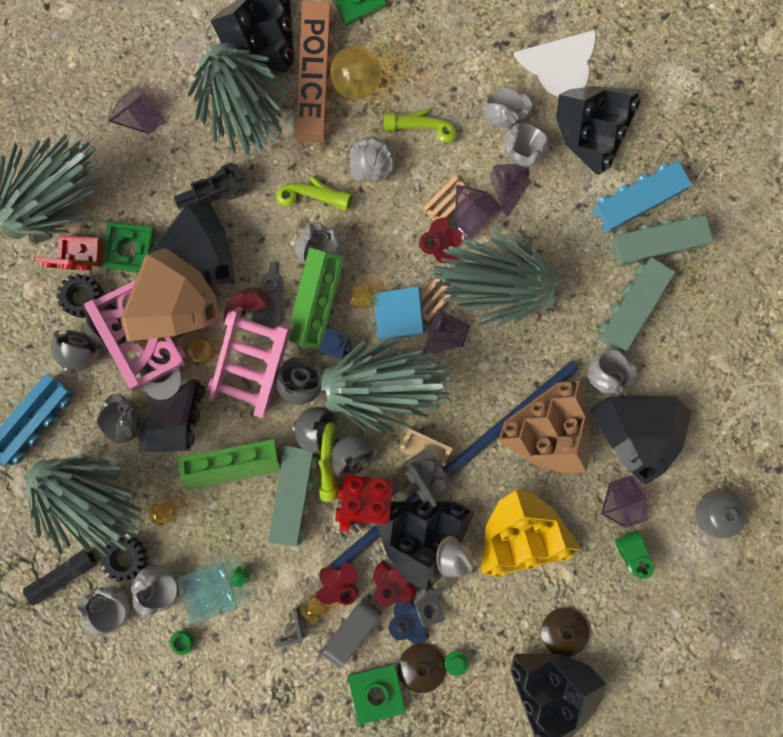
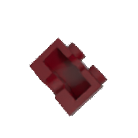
M258 287L245 288L238 291L226 303L223 316L224 323L227 314L238 306L243 308L240 317L242 318L246 314L245 310L254 313L266 306L271 298Z

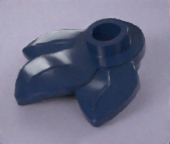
M411 599L406 603L397 602L394 606V617L388 626L390 635L396 640L407 639L413 644H420L429 638V634L422 626L413 600ZM425 607L424 615L428 619L432 617V609ZM399 623L405 626V630L402 633L397 629Z

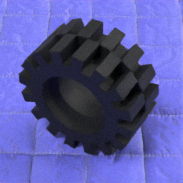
M75 274V277L70 275L68 276V281L63 280L61 282L64 284L63 287L58 286L57 290L61 291L60 294H56L57 298L60 299L58 304L68 314L78 318H86L88 312L84 304H75L73 293L79 288H86L89 293L87 302L102 297L104 291L100 289L101 285L87 275Z
M126 537L118 538L129 547L128 551L133 555V562L128 568H122L116 562L117 553L122 550L119 546L111 542L107 547H104L109 556L106 557L101 553L100 558H103V561L100 562V565H104L105 569L102 571L104 574H109L108 578H115V581L125 582L137 577L138 573L146 568V560H148L149 555L146 556L145 552L148 550L143 548L142 545L144 543L142 541L138 542V538L135 537L131 539Z

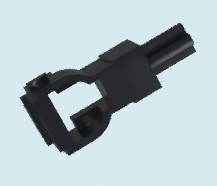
M231 162L221 166V169L215 175L190 183L192 190L174 196V201L180 210L186 204L197 202L213 203V201L221 198L232 200L245 195L246 184L238 164ZM232 174L237 188L232 189L231 185L216 190L215 185L219 184L221 178Z

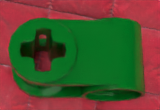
M635 530L616 538V547L624 559L628 571L640 579L651 577L654 573V564L639 531ZM638 562L645 564L642 567L643 572L636 570L639 567Z

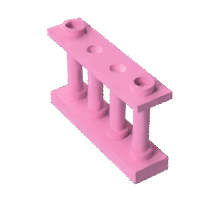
M238 306L227 314L225 325L228 327L215 376L211 378L208 384L207 391H210L208 400L214 401L220 393L252 403V406L255 407L253 415L263 418L270 406L276 385L277 370L281 367L293 324L283 322L273 329L240 318L243 308ZM240 327L270 337L271 341H274L272 350L266 351L234 340L237 328ZM233 349L265 360L264 362L267 363L266 372L262 371L260 373L229 362L231 350ZM226 371L257 381L259 385H262L260 393L253 394L223 384Z

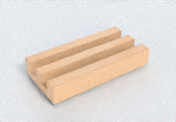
M454 176L423 207V210L434 221L438 218L448 217L472 191L469 188L467 189L465 184ZM454 185H456L457 187L433 211H431L430 209ZM461 190L463 194L438 217L436 214Z
M435 279L422 293L421 300L423 301L437 286L436 282L441 280L444 282V280ZM441 286L422 308L425 322L428 323L446 303L442 299L428 316L425 314L448 286ZM452 295L444 296V298L452 297Z

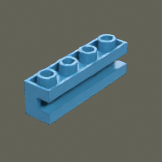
M679 161L671 165L667 162L656 169L657 172L650 176L649 173H646L636 180V184L632 186L626 184L616 191V195L610 197L608 194L597 200V205L592 211L596 218L601 217L604 223L601 227L607 234L685 192L692 183Z
M46 373L0 426V463L4 466L19 464L25 458V452L28 448L39 442L42 437L40 434L45 428H49L55 423L57 414L71 404L75 392L55 375Z

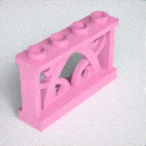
M136 279L94 301L91 300L84 304L128 387L133 392L161 376L185 365L182 359L186 357L180 344L177 346L173 344L171 338L174 336L164 337L167 342H158V338L149 339L144 351L134 344L118 345L117 342L125 335L123 323L119 331H113L112 325L115 323L119 324L117 319H121L123 314V301L127 295L131 294ZM117 300V310L100 312L99 309ZM164 348L169 350L171 358L168 363L161 365L151 359L153 354L157 358H164L160 355V350ZM130 350H135L141 357L138 358L135 354L133 359H128L127 353ZM147 363L156 369L139 379L136 377Z

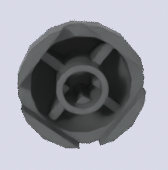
M60 330L54 332L50 347L52 358L62 366L64 371L74 373L76 370H85L96 362L102 346L91 342L89 336L72 330H66L65 334H59Z
M288 359L277 370V390L281 397L291 404H308L316 399L321 392L324 372L319 365L315 364L314 366L308 363V359Z
M311 407L304 410L293 424V434H295L298 445L313 454H321L322 432L327 423L332 422L335 424L334 413L325 407Z
M343 434L335 440L336 444L332 449V469L338 478L345 479V475L354 476L363 470L361 467L363 464L368 462L370 465L377 458L379 452L366 436L362 434Z
M714 490L704 494L695 508V518L698 526L715 538H730L737 535L744 528L747 521V510L744 503L738 496L727 491Z

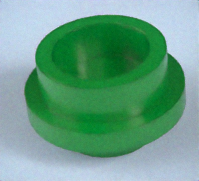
M244 564L241 567L237 566L229 577L232 580L231 586L243 587L251 574V571L247 569L248 566Z
M184 629L175 632L170 640L172 650L179 655L189 653L195 645L194 635Z
M452 651L445 658V668L453 676L463 675L469 667L468 658L461 651Z

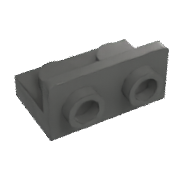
M429 447L404 462L408 469L405 474L412 485L416 483L420 488L416 492L423 503L428 501L432 507H435L437 505L435 499L453 488Z

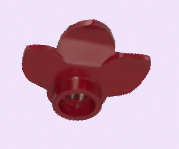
M447 217L438 218L433 221L429 231L424 233L419 240L421 250L426 254H433L435 259L441 263H447L442 262L441 258L457 260V256L446 254L443 250H449L450 246L457 247L465 238V235L460 231L448 229L449 221ZM429 238L435 242L433 247H428L426 244Z
M381 561L376 566L373 573V581L376 585L374 597L379 605L388 607L395 602L406 603L415 596L417 590L408 585L409 581L402 576L396 567L391 570L384 561ZM387 589L391 592L390 598L383 596V590Z
M345 562L340 570L333 567L320 569L319 578L323 588L315 594L319 601L328 605L336 602L350 605L356 600L358 589L355 584L358 580V574L351 563ZM344 590H350L348 594H342Z

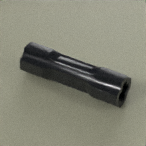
M83 549L44 577L35 580L23 588V595L32 606L37 605L51 596L53 592L98 565L97 559L92 551L88 553Z

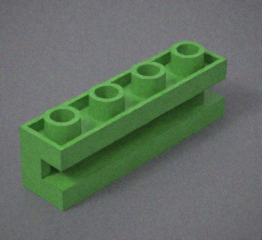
M309 247L290 324H293L289 341L300 346L320 349L344 261L343 256Z
M274 439L178 458L180 480L187 490L280 472L281 470L279 451Z

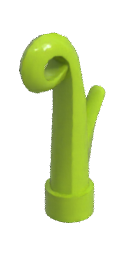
M428 108L408 114L395 115V113L384 112V131L437 129L438 139L445 143L452 142L457 137V130L450 122L438 118L425 117L430 112ZM443 131H447L449 134L445 135Z
M310 176V180L314 185L288 183L279 188L276 193V200L282 206L292 205L296 200V193L331 204L343 211L349 210L352 201V193L336 191L321 183L314 176ZM285 194H291L288 199L283 198Z
M332 422L327 423L323 429L321 460H319L321 469L319 494L320 499L326 502L335 501L339 497L335 472L332 469L331 463L333 441L337 432L336 426Z

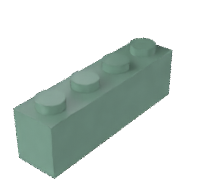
M692 214L684 217L683 221L675 222L674 219L661 222V225L656 227L648 224L639 227L638 231L630 232L629 229L617 232L616 236L610 241L616 267L635 264L641 261L644 262L650 257L657 259L707 247L713 243L706 215L698 217L697 214Z
M652 257L638 264L634 271L637 275L633 282L630 280L627 282L622 290L625 295L621 301L617 300L610 310L613 313L609 320L605 319L598 329L600 335L597 339L614 350H620L623 353L628 350L675 271Z
M284 447L268 538L270 543L297 547L300 541H304L306 527H302L303 518H308L310 503H306L307 495L312 494L314 480L310 479L311 472L316 470L318 456H314L311 452L301 448Z

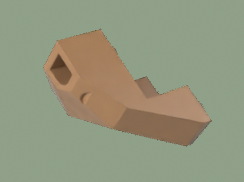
M162 248L145 255L121 319L127 341L176 336L201 329L220 320L216 296L200 271L168 249Z
M581 381L556 383L507 419L503 424L499 437L500 443L535 466L564 474L586 473L591 454L590 422Z

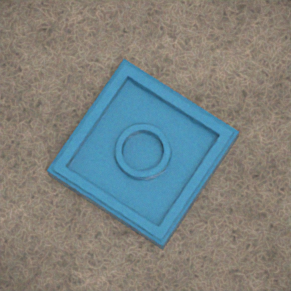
M419 287L373 294L378 340L425 334Z

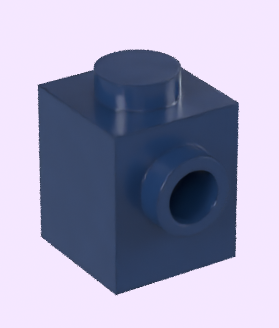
M325 329L319 352L321 355L343 360L345 355L350 353L352 342L349 341L348 334Z

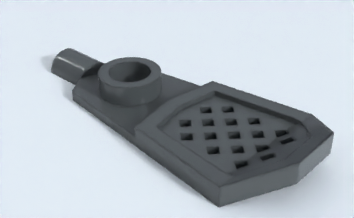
M270 262L269 272L263 275L260 289L266 292L271 300L266 306L252 313L251 316L252 322L273 329L281 324L282 277L278 275L279 263ZM269 281L275 282L274 288H267V283Z

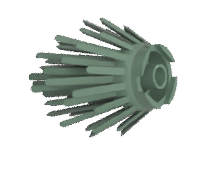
M230 43L215 44L211 46V51L205 56H201L199 69L194 75L196 79L188 92L189 97L193 94L199 83L194 96L195 103L199 99L195 121L200 116V121L203 124L206 123L209 94H211L213 141L217 142V126L219 137L220 135L224 137L222 115L232 152L236 153L233 141L236 134H238L245 154L249 155L250 142L255 143L258 151H262L263 147L266 148L268 146V143L261 128L265 135L270 136L273 143L276 142V137L266 121L272 122L279 133H282V128L277 117L256 91L274 113L278 114L280 108L276 105L279 103L278 98L253 77V74L282 94L288 96V93L280 87L277 81L271 79L276 77L270 73L271 70H269L267 65L251 60L255 59L266 62L270 59L248 54L250 51L236 49Z
M63 135L39 162L50 146V138L46 139L34 155L40 144V141L37 140L13 184H11L23 153L22 149H19L14 161L18 147L15 142L4 178V155L1 156L0 226L2 227L0 232L14 239H21L28 234H68L70 232L67 230L43 229L61 228L64 224L72 223L71 221L90 217L91 215L89 214L66 217L81 211L82 207H76L55 214L52 213L95 192V190L86 189L100 182L102 177H97L66 195L102 171L103 168H97L91 173L87 171L98 162L95 160L81 165L96 151L95 147L91 146L82 153L90 143L85 141L80 145L81 140H79L57 158L69 144L67 135Z
M491 228L492 233L501 240L491 238L492 242L520 260L506 256L479 242L474 241L471 243L463 240L468 248L488 256L450 246L449 250H443L446 254L462 257L464 260L473 262L441 258L442 262L455 266L453 268L433 266L432 268L435 272H441L433 273L432 277L444 280V282H436V285L452 287L447 288L442 295L486 296L449 297L443 299L445 302L473 301L458 304L456 308L465 307L464 311H472L516 303L515 305L483 314L480 317L481 319L494 315L497 316L480 322L478 327L503 318L506 319L497 323L496 327H500L515 319L514 323H518L537 309H548L557 298L553 297L556 285L560 286V275L557 267L545 262L520 233L519 239L524 245L520 241H517V244H515L493 228Z
M401 337L388 344L384 340L355 358L365 349V340H363L338 365H331V368L325 369L322 376L321 390H326L328 401H324V404L330 412H341L366 432V425L380 433H383L382 428L395 434L391 425L378 419L405 428H410V425L378 413L385 411L429 418L427 414H423L419 410L402 407L438 409L439 405L431 404L430 401H449L448 397H437L451 395L448 392H438L444 388V385L439 382L452 381L453 377L451 375H430L444 373V371L449 370L448 366L436 367L437 363L430 364L431 361L414 364V361L434 356V353L415 356L421 354L423 349L392 357L398 354V351L395 350L372 360L373 356L399 343L402 339Z
M85 454L65 459L53 457L54 459L47 461L45 459L38 461L27 473L26 489L23 488L25 495L30 499L31 518L34 517L38 538L41 536L40 514L44 531L48 534V537L52 535L57 550L61 555L63 549L51 520L61 540L68 547L71 544L57 518L88 553L92 548L82 535L106 557L109 556V553L102 546L107 547V542H114L121 549L128 550L129 547L118 538L121 536L131 539L132 534L128 532L130 530L136 534L139 533V529L132 525L133 522L129 520L130 517L140 522H143V519L126 508L129 507L138 512H142V509L110 493L128 498L133 495L131 494L132 490L82 476L119 478L117 474L103 473L102 471H120L123 468L100 466L109 463L108 460L83 461L89 458V456H84Z

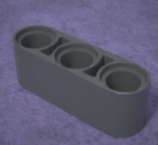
M363 597L320 654L337 668L341 669L383 612Z

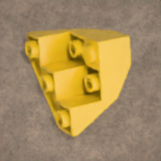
M515 490L499 500L486 524L481 572L482 575H493L494 578H499L508 573L524 569L531 570L540 565L556 561L570 560L573 558V554L581 550V547L550 505L532 492Z

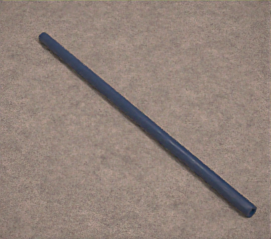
M572 361L567 363L446 465L443 471L447 478H451L500 436L503 424L507 419L556 383L566 381L578 370L577 366ZM414 492L405 501L422 500L417 492ZM375 525L327 567L340 570L345 562L350 563L380 538L377 526Z

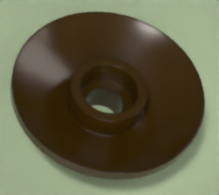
M558 608L551 611L543 620L541 637L547 649L553 654H563L571 657L581 652L586 646L589 639V627L585 618L576 610ZM565 630H570L571 632L568 638L563 637Z
M424 643L412 645L402 653L399 659L398 674L404 686L413 692H431L439 687L444 680L446 673L445 660L440 651L432 645ZM424 666L427 671L425 674L418 673V668Z

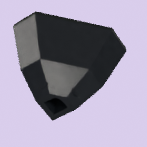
M237 0L219 11L210 20L221 43H230L236 49L250 51L248 54L270 59L266 62L255 59L251 60L265 64L269 69L282 73L287 72L294 63L290 0Z
M592 86L569 89L559 94L556 119L565 145L595 174L601 175L611 168L635 113L640 107L639 89Z
M210 202L186 204L147 253L150 254L162 248L168 249L200 271L208 285L234 282L233 258L226 231Z
M191 379L180 386L177 393L171 398L158 400L153 404L140 431L139 452L191 451V445L195 443L194 430H191V427H196V421L200 420V409L196 407V404H201V399L205 397L204 385H201V381Z
M609 396L590 410L613 451L630 472L645 485L664 474L682 451L692 413L677 396Z
M391 501L389 522L387 524H376L389 560L407 581L427 591L442 577L437 566V551L440 543L448 536H453L462 543L473 518L474 511L456 502H436L437 505L432 507L428 501L426 503H423V501Z
M563 654L513 655L510 672L534 737H573L589 721L603 700L607 683L589 665Z

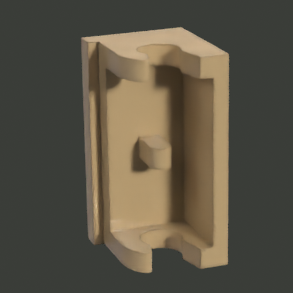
M408 428L399 451L413 457L429 447L441 468H443L452 448Z

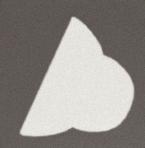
M592 30L514 52L513 54L524 68L538 75L539 81L548 92L559 97V94L569 89L584 88L589 77L587 61L594 49L595 31Z

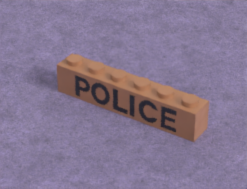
M302 1L296 137L298 142L325 143V135L330 134V121H326V113L331 112V99L327 98V92L332 90V77L328 76V71L333 69V55H329L330 47H334V33H330L331 25L335 26V11H331L330 2Z

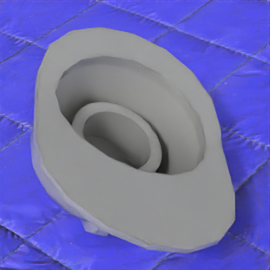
M164 348L160 350V355L164 358H157L154 354L151 357L155 363L163 365L169 362L171 353ZM147 363L140 371L141 377L156 369ZM179 368L144 385L147 394L157 400H166L174 396L181 385Z
M448 536L443 539L438 548L437 566L446 585L453 586L460 577L472 572L473 554L467 545L460 543L453 536Z

